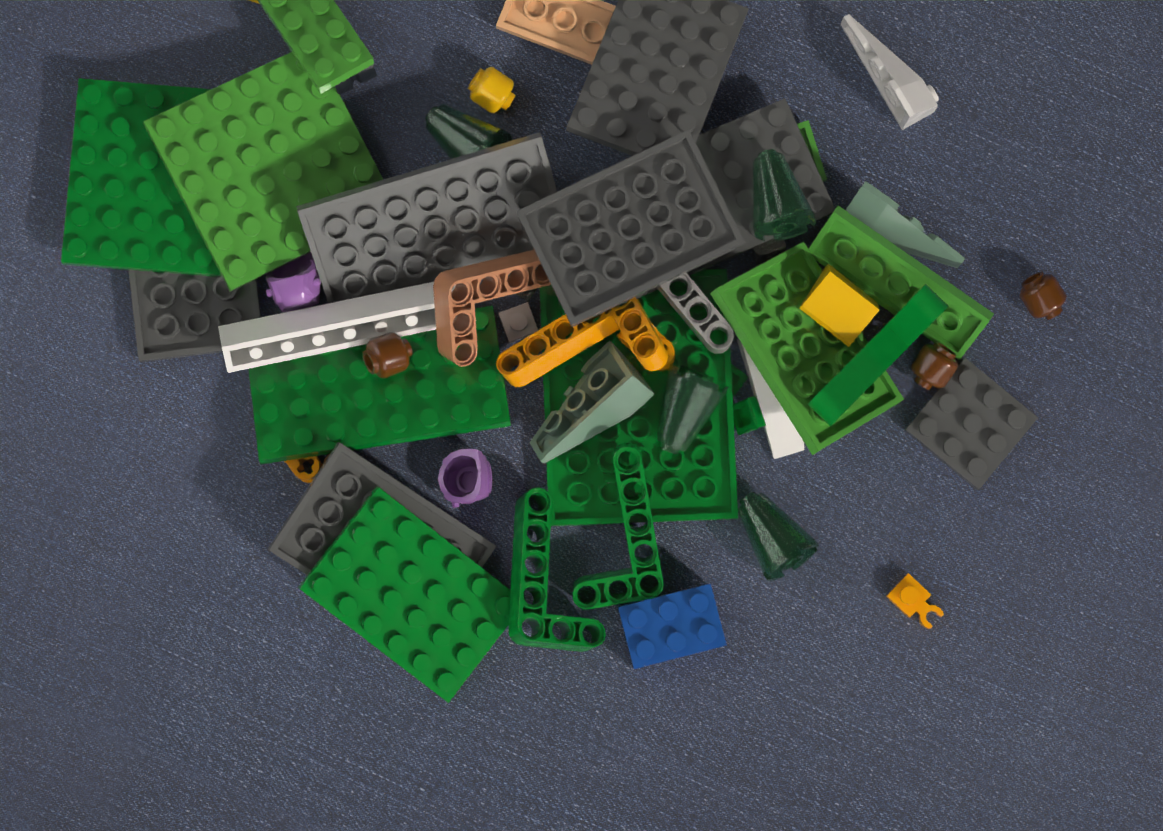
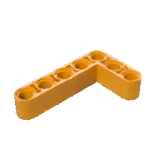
M634 297L623 306L619 307L617 305L571 327L565 314L503 351L497 358L496 366L498 371L512 386L522 387L619 329L632 353L646 370L656 371L665 366L668 360V353L641 303ZM600 316V318L596 322L592 323V321L595 318ZM641 324L639 328L632 331L636 325ZM573 333L569 338L565 339L568 334ZM654 348L653 352L645 355L649 349ZM545 349V351L542 354L538 355L540 351ZM518 365V367L514 371H511L512 368Z

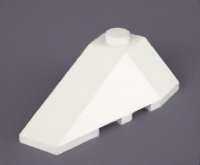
M850 14L844 16L841 26L900 128L903 130L934 113L938 107L936 102L939 101L934 88L931 85L926 86L924 80Z
M738 338L737 342L754 396H757L766 423L764 430L773 459L804 451V441Z

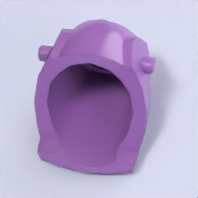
M311 252L266 274L270 288L266 290V295L268 297L273 296L275 305H278L282 312L314 307L319 304L321 280Z
M460 449L451 452L443 459L438 482L444 494V499L452 502L453 508H457L459 503L471 504L489 497L492 489V470L490 462L482 454V451Z

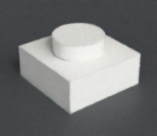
M528 302L499 313L509 343L526 338L538 331Z

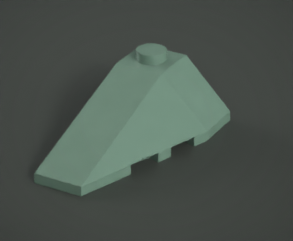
M866 181L845 210L908 254L958 268L965 260L961 254L937 235L929 233L927 236L923 233L924 228L920 221L915 217L902 216L897 210L900 206Z
M611 341L607 342L586 362L581 369L584 375L575 388L569 386L564 393L567 397L558 411H552L530 441V445L542 463L554 459L630 417L654 395L644 377Z

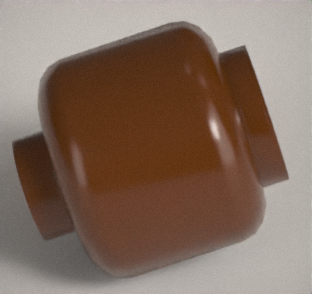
M1038 272L1022 282L1021 286L1023 288L1019 296L1032 317H1045L1047 320H1050L1063 311L1061 306L1065 303L1067 296L1052 274Z
M393 332L371 339L366 345V350L363 351V360L366 368L371 374H376L380 378H387L405 371L409 366V357L412 356V348L408 340L405 338L401 339L398 334Z
M935 342L934 345H924L911 364V369L916 375L914 381L927 390H930L932 386L936 388L945 387L958 368V363L955 360L957 355L939 342Z

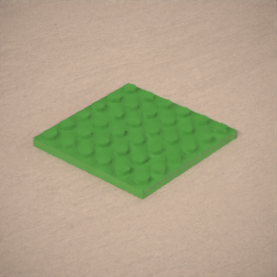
M292 52L145 120L143 123L230 292L311 252L296 206L383 180L335 86L320 94Z

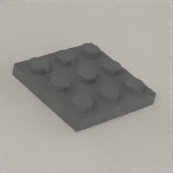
M964 358L947 385L938 389L904 431L973 488L979 490L1038 417L968 359Z

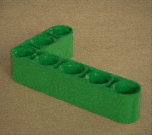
M925 284L807 405L831 427L949 306Z
M623 442L615 448L613 464L632 567L579 577L573 584V601L582 609H595L657 597L663 590V576L642 456L639 448L631 442ZM624 451H631L636 455V460L632 465L625 466L619 462V455ZM630 482H636L642 487V490L636 496H628L624 492V487ZM633 514H644L647 517L646 523L641 527L632 526L629 519ZM641 544H647L652 548V553L648 557L641 558L635 554L636 547ZM646 575H653L658 579V582L652 588H645L640 584L641 579ZM620 580L627 587L622 593L616 594L609 589L610 584L613 581ZM583 586H590L595 590V595L592 598L584 599L578 595V590Z
M533 488L521 495L515 504L509 636L514 643L522 646L578 652L588 651L601 645L605 640L606 632L601 622L590 618L546 614L552 500L545 489ZM529 498L537 502L538 511L533 510L529 506ZM528 528L535 532L537 536L536 542L528 538ZM526 559L533 562L535 566L534 573L527 570L525 566ZM525 590L529 591L533 596L534 601L532 605L528 604L524 599L523 594ZM523 621L531 626V636H527L523 632ZM553 625L560 628L562 632L561 639H557L552 632ZM583 628L590 631L592 636L591 642H587L582 634Z

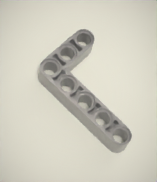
M687 273L656 287L709 351L717 354L728 350L734 337L731 326ZM680 281L684 283L687 287V292L682 296L672 294L669 286L673 282ZM694 306H702L707 311V317L703 320H695L691 317L689 310ZM714 330L725 332L727 342L722 345L714 344L710 339L711 332Z

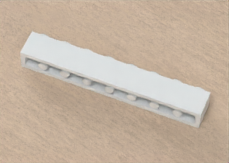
M434 282L218 326L227 372L230 373L364 345L371 339L389 332L396 333L402 337L435 330Z

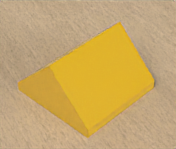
M827 264L799 309L849 347L877 314L879 306L873 298L830 264Z

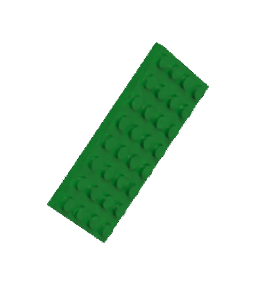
M493 306L475 308L478 351L475 360L468 366L461 367L439 353L435 329L401 337V339H407L412 348L409 366L405 371L387 378H380L376 374H371L366 368L363 360V351L366 350L367 344L249 368L260 464L330 454L338 442L350 450H359L511 426L504 376L498 371L496 366L500 349Z

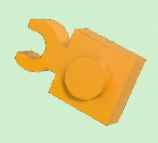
M909 573L886 595L908 618L916 612L919 615V622L924 628H932L931 623L926 619L928 612L933 611L939 617L944 615L941 608L925 602L931 594Z

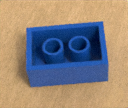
M711 583L618 607L633 669L727 645Z

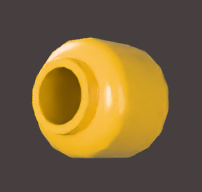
M488 67L485 70L480 68L467 88L471 91L470 99L490 113H495L500 108L506 110L516 95L511 92L514 86L513 80L494 67Z

